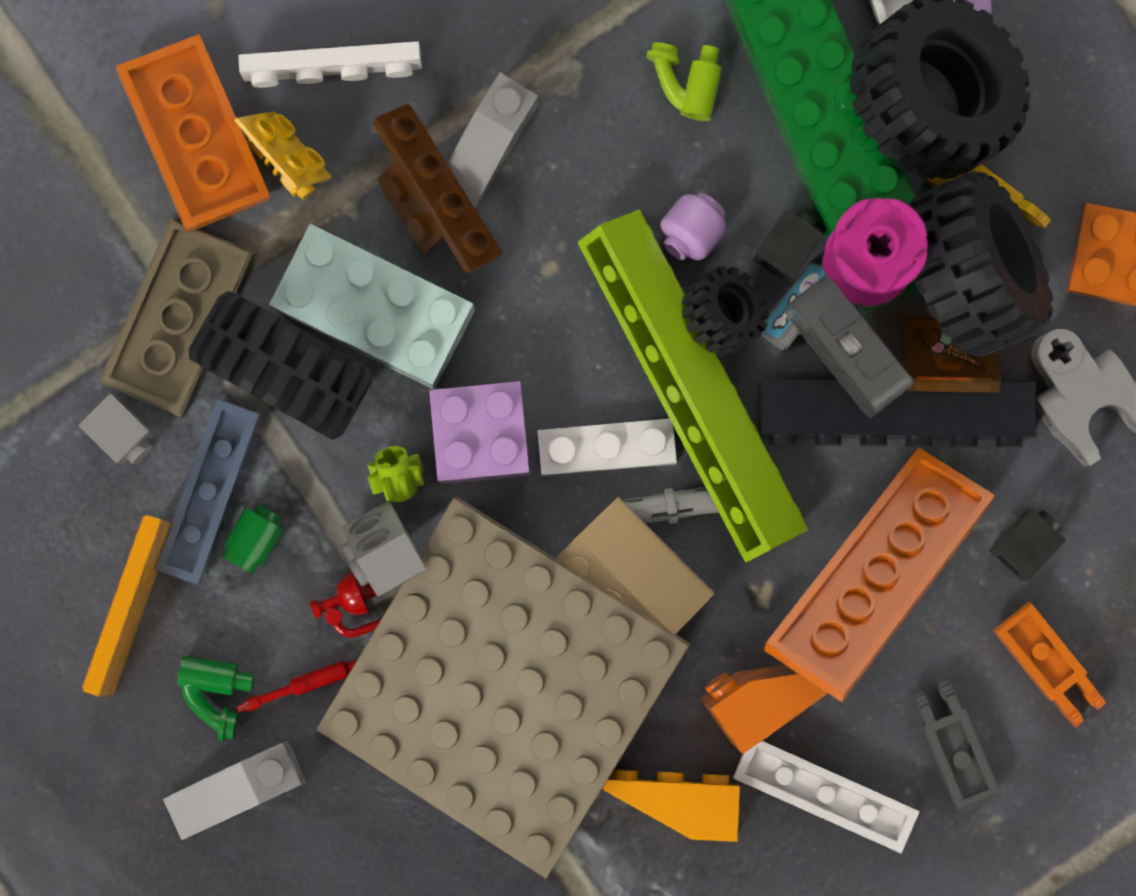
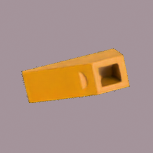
M614 769L611 777L602 789L691 840L738 842L740 786L729 783L730 775L702 774V782L684 781V773L656 772V780L638 779V771Z

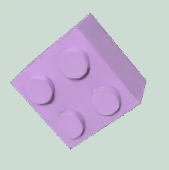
M520 381L429 390L437 478L440 485L530 476Z

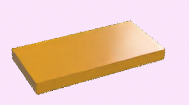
M149 515L143 516L82 686L84 692L95 696L114 695L158 573L155 568L172 523Z

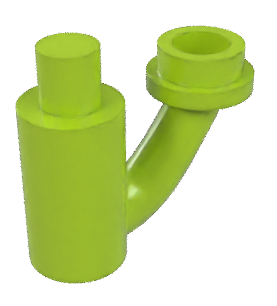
M652 43L651 50L647 51L646 58L654 62L661 87L671 104L681 111L680 114L684 117L698 121H711L722 67L717 65L720 49L710 45H702L699 60H693L691 63L685 90L679 85L672 66L679 64L678 48L666 43Z

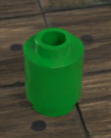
M260 504L256 505L254 511L245 507L224 543L227 548L222 557L243 570L254 574L259 565L264 566L285 530L278 525L281 516Z

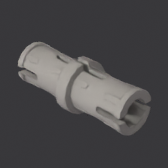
M705 486L679 491L667 488L663 489L664 493L624 499V503L644 523L668 520L669 524L678 523L680 518L718 513Z

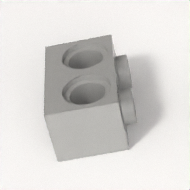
M390 501L379 505L342 526L348 542L341 546L350 561L348 562L360 585L364 586L370 583L377 597L426 570L410 534Z

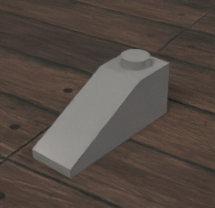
M500 72L474 112L447 163L475 209L539 107L537 94Z
M285 741L164 798L163 801L182 841L298 787L307 781L289 742Z

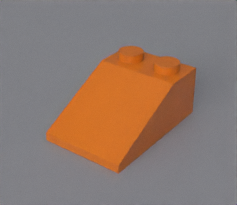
M785 664L737 671L731 676L724 672L706 684L704 688L707 693L700 697V699L729 741L744 754L828 693Z

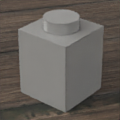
M111 393L78 425L116 464L123 467L129 461L133 465L141 461L152 449L153 446L149 441L156 435L118 397Z

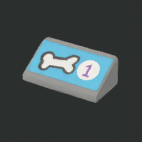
M808 264L770 313L769 318L764 321L768 325L766 330L761 333L762 336L781 351H786L799 334V331L787 317L785 310L790 302L825 276V271L820 264Z

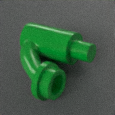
M183 655L179 667L177 685L181 687V693L185 702L200 719L218 732V741L224 742L225 739L234 740L239 713L230 712V708L224 707L220 714L204 698L203 691L231 696L235 689L252 692L255 674L238 671V664Z

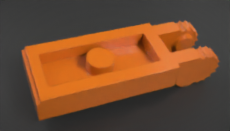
M1030 601L1022 605L992 630L1049 701L1054 702L1059 711L1075 728L1084 720L1081 717L1080 711L1063 694L1072 685L1076 684L1084 699L1095 709L1099 710L1106 704L1103 697L1085 676L1087 671Z

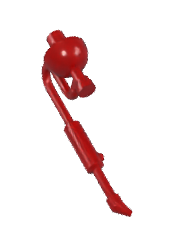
M353 571L346 574L338 582L336 596L320 602L317 599L309 602L315 618L322 617L323 612L326 611V622L334 626L339 634L349 638L358 637L376 630L382 619L380 618L353 629L343 626L342 612L337 607L341 606L344 611L353 615L367 614L369 610L366 600L377 596L370 583L364 586L360 585ZM358 659L348 663L341 660L290 679V685L261 696L254 695L246 698L235 708V712L253 711L261 708L265 703L291 693L299 696L348 677Z

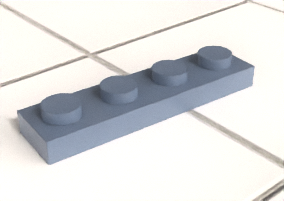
M216 399L155 570L197 585L201 584L261 414Z

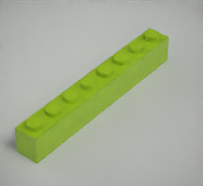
M640 209L596 227L577 243L745 563L808 531L809 529L801 516L799 508L787 490L778 468L768 454L757 428L749 418L738 397L736 388L729 380L717 357L716 351L710 352L706 350L707 341L699 345L694 340L698 335L695 329L691 332L688 331L686 325L691 322V319L683 318L682 310L688 307L682 304V298L685 294Z

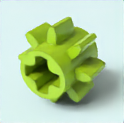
M386 447L375 455L374 462H370L367 465L370 472L367 478L373 495L384 492L386 501H406L416 494L417 486L424 485L422 477L424 469L419 454L408 457L407 451L403 447Z

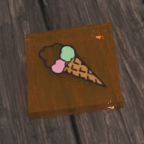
M902 317L901 336L905 371L913 381V385L907 391L999 393L1001 378L997 351L987 356H975L964 353L963 349H958L952 344L950 336L944 335L935 317Z

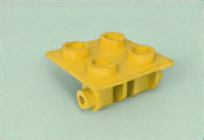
M271 111L235 119V123L248 138V146L261 160L265 159L264 164L267 167L271 165L275 167L272 173L275 177L282 175L279 181L293 197L298 195L302 200H305L316 190L312 184L328 181L332 178L324 168L325 162L314 149L303 145L294 134L296 132L295 127L285 116Z

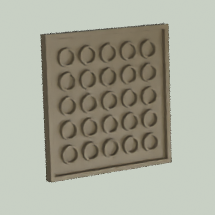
M455 497L419 555L426 570L403 582L316 730L546 879L554 869L691 644L459 497Z

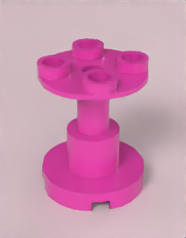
M879 198L862 200L851 206L842 215L825 244L822 257V267L825 275L835 282L850 303L868 308L887 303L902 293L906 286L919 274L926 262L927 234L925 225L911 207L899 200L889 198L886 200Z

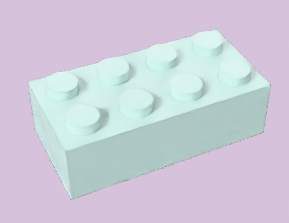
M309 224L269 303L275 312L433 390H436L475 312L473 303L312 224Z

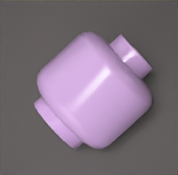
M698 193L697 195L685 194L680 197L660 222V231L665 239L663 246L666 251L679 260H684L686 257L692 260L706 258L726 233L727 224L724 219L726 213L722 206L715 199L704 193Z

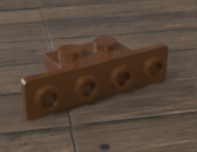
M405 104L378 116L374 120L373 125L395 160L377 180L382 187L384 196L393 204L406 225L409 236L417 243L422 253L426 254L435 250L446 241L466 273H471L497 260L502 255L501 249L412 106Z

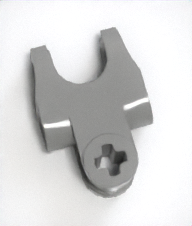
M1067 329L1050 331L1040 336L1033 343L1030 350L1031 362L1048 387L1047 390L1036 396V410L1051 434L1062 442L1085 467L1091 466L1101 459L1099 450L1089 433L1090 419L1099 408H1108L1115 411L1127 427L1136 434V382L1113 351L1108 349L1093 359L1080 338L1074 332ZM1061 345L1065 350L1060 356L1061 360L1052 361L1048 354L1053 351V347Z

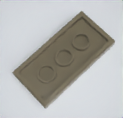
M170 218L98 382L183 418L205 369L189 360V347L218 296L227 291L238 294L255 254L252 251L199 229L186 233L182 222Z

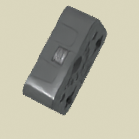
M823 276L788 304L785 313L791 323L869 418H872L913 385L912 379L829 276Z

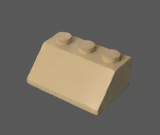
M619 497L555 558L675 634L715 594Z

